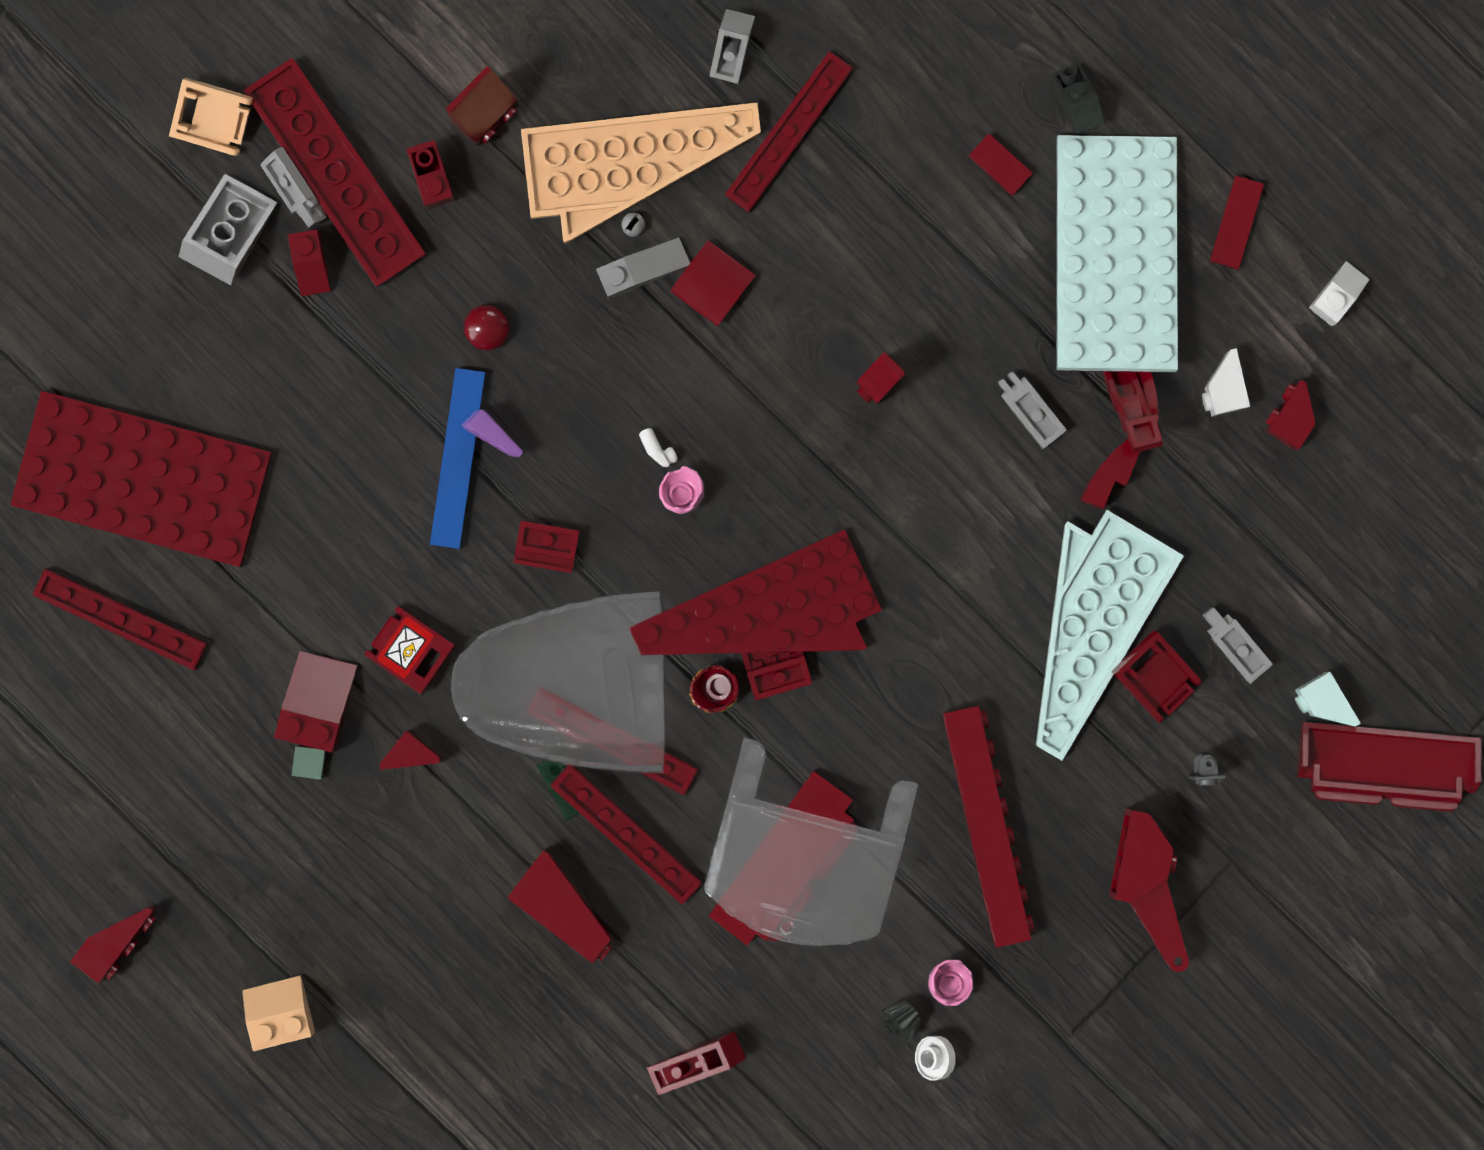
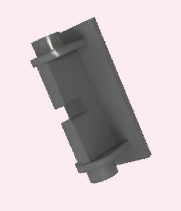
M1199 754L1194 759V775H1188V778L1196 780V784L1217 785V779H1225V775L1218 774V763L1215 757Z

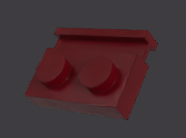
M520 521L513 563L573 573L580 531Z

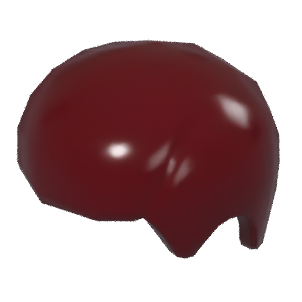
M481 304L472 308L466 315L463 331L467 340L479 350L492 351L501 347L506 341L510 325L508 319L499 308Z

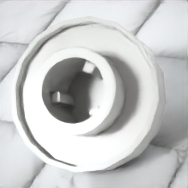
M928 1036L917 1045L915 1063L921 1075L928 1080H943L952 1073L955 1066V1052L953 1046L946 1038L942 1036Z

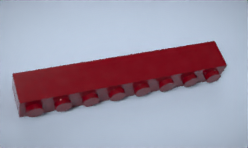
M976 705L942 713L994 946L998 948L1030 941V933L1035 932L1031 914H1025L1023 904L1028 903L1025 886H1019L1017 874L1022 873L1018 856L1013 857L1010 845L1015 844L1012 827L1006 828L1004 816L1009 815L1005 798H999L997 787L1002 786L999 769H993L991 758L996 757L992 739L986 740L984 729L989 728L986 711H980L979 706Z

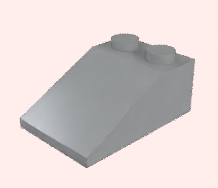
M225 174L184 237L178 257L232 285L272 215L277 202Z

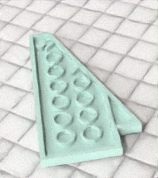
M1108 510L1103 514L1092 535L1068 521L1064 526L1036 746L1061 761L1064 759L1112 678L1113 673L1111 671L1124 658L1184 555Z

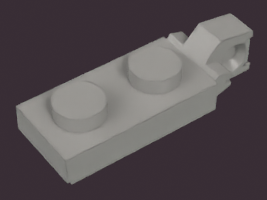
M280 147L274 150L261 163L262 169L292 214L296 212L302 217L308 228L321 223L326 218V215L284 148Z
M1211 607L1203 614V617L1212 626L1207 631L1211 639L1249 684L1273 665L1236 619H1232L1229 614L1222 618L1214 607Z

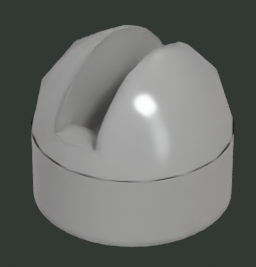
M628 213L622 219V230L630 237L641 235L645 230L644 218L638 213ZM635 217L638 218L639 221L634 225L633 229L629 231L627 229L629 224Z

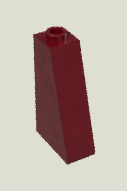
M544 849L507 898L591 963L596 958L602 961L612 948L608 944L612 937L551 853Z

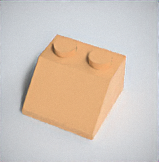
M301 975L242 990L245 1020L253 1051L308 1038L315 1034Z

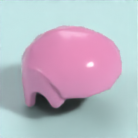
M682 466L679 470L668 472L665 475L664 480L659 486V498L666 509L678 514L688 513L695 510L703 500L704 483L697 471Z
M944 960L936 965L929 975L928 986L932 996L945 1006L960 1005L969 998L973 990L972 972L960 960Z

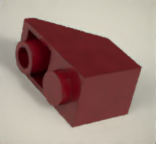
M435 140L407 148L410 163L426 209L429 210L454 202L455 198Z
M1303 380L1297 381L1295 385L1290 383L1281 396L1285 400L1279 410L1274 408L1265 421L1269 425L1265 432L1295 451L1301 448L1315 426L1307 384Z

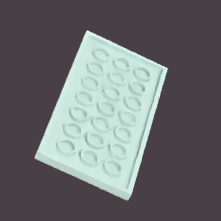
M1057 136V370L1177 372V137Z

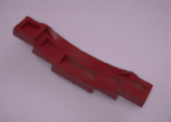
M1102 371L1114 410L1118 412L1123 431L1127 433L1132 452L1136 453L1162 446L1163 440L1157 424L1159 420V407L1152 373L1144 371Z

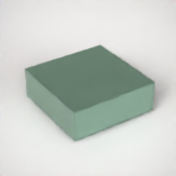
M295 746L291 776L321 780L326 751Z

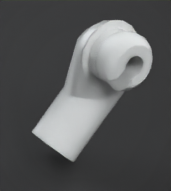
M652 428L640 432L639 436L647 454L662 467H670L669 464L677 462L678 458L674 449L669 447L663 451Z

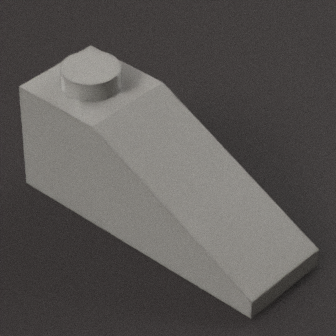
M676 238L597 268L596 271L610 300L686 268L690 262L680 238Z

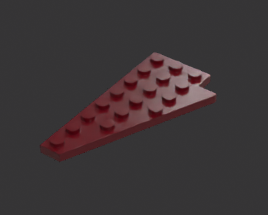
M844 529L631 626L628 630L640 656L861 651L867 647L857 628L856 622L878 613L882 609Z

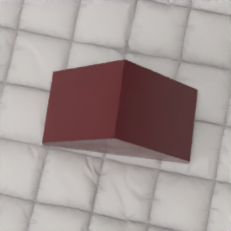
M407 730L379 765L380 770L442 763V758Z

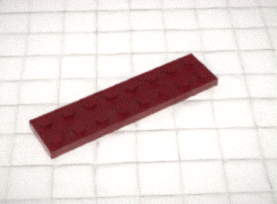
M290 58L243 90L247 96L253 98L252 105L279 145L284 148L315 198L377 288L426 256V253L293 58Z

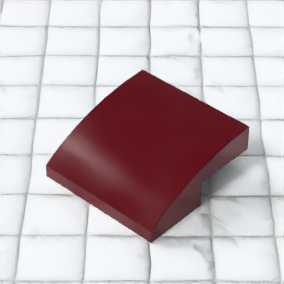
M708 240L682 273L670 292L718 327L756 275Z
M803 652L741 653L755 701L812 684Z

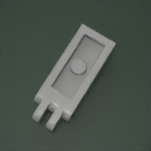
M1010 372L1007 376L1014 385L1010 388L1004 379L1000 380L998 384L1004 390L1001 397L1040 447L1044 449L1067 430L1025 377L1019 380L1013 372Z

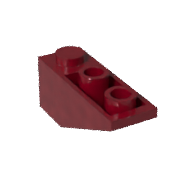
M154 906L148 907L88 937L70 963L97 983L104 981L105 978L110 981L120 968L117 962L123 954L128 957L137 946L138 942L135 941V938L141 930L146 933L155 922L156 918L153 917V914L157 909Z

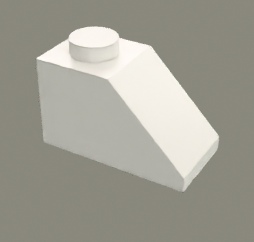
M1345 261L1309 306V309L1333 326L1339 322L1355 302L1370 279Z
M1237 348L1225 354L1205 387L1206 393L1202 394L1204 408L1206 411L1210 410L1211 417L1250 407Z

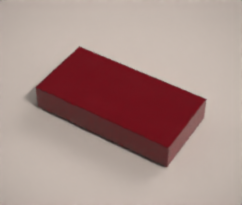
M990 134L968 156L1011 196L1033 174Z

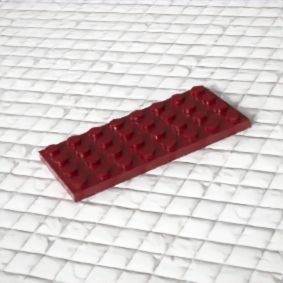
M41 391L10 506L242 567L272 453Z

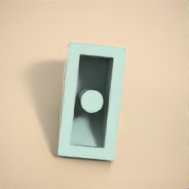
M1324 672L1295 689L1298 694L1295 701L1303 713L1308 712L1310 716L1349 726L1361 724L1331 672Z

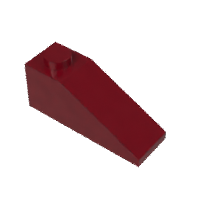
M883 352L858 379L856 385L859 389L856 392L868 404L873 401L877 405L903 379L905 372Z
M733 1031L647 1067V1070L658 1095L729 1070L745 1060L746 1057L736 1033Z

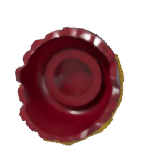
M711 665L697 672L696 676L692 679L689 695L693 704L707 713L722 712L736 702L739 693V683L736 675L729 669L718 665Z

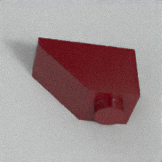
M318 230L288 234L292 263L301 296L331 292L321 233Z

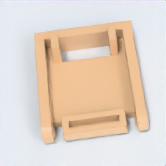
M185 77L182 79L169 136L238 156L240 148L232 146L231 142L242 144L250 113L249 108L240 106V104L251 105L253 98ZM187 98L194 100L198 98L192 124L183 122L182 117Z

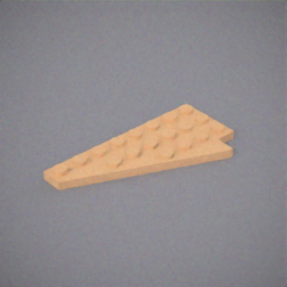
M749 103L521 129L531 219L561 216L563 242L569 243L761 134L758 104Z

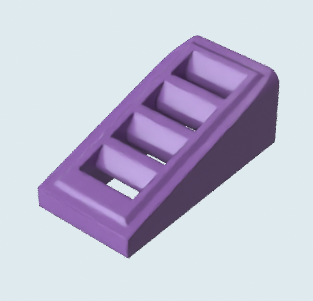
M476 410L461 425L467 431L509 456L520 457L523 454V450L485 410Z

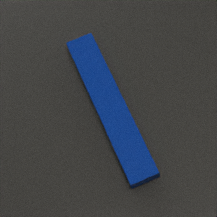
M455 369L430 545L460 549L476 443V435L467 431L461 425L476 410L481 409L485 372Z

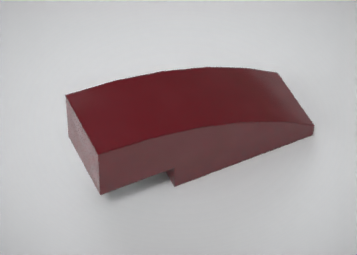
M1128 438L1114 449L1097 468L1087 483L1079 501L1098 509H1104L1114 483L1122 487L1127 485L1140 453L1132 452Z

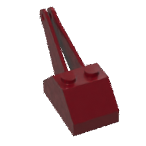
M1125 808L1109 896L1115 900L1131 904L1168 967L1175 972H1182L1187 969L1189 958L1167 883L1169 873H1174L1177 856L1173 855L1174 849L1150 814ZM1180 957L1181 963L1175 965V958Z

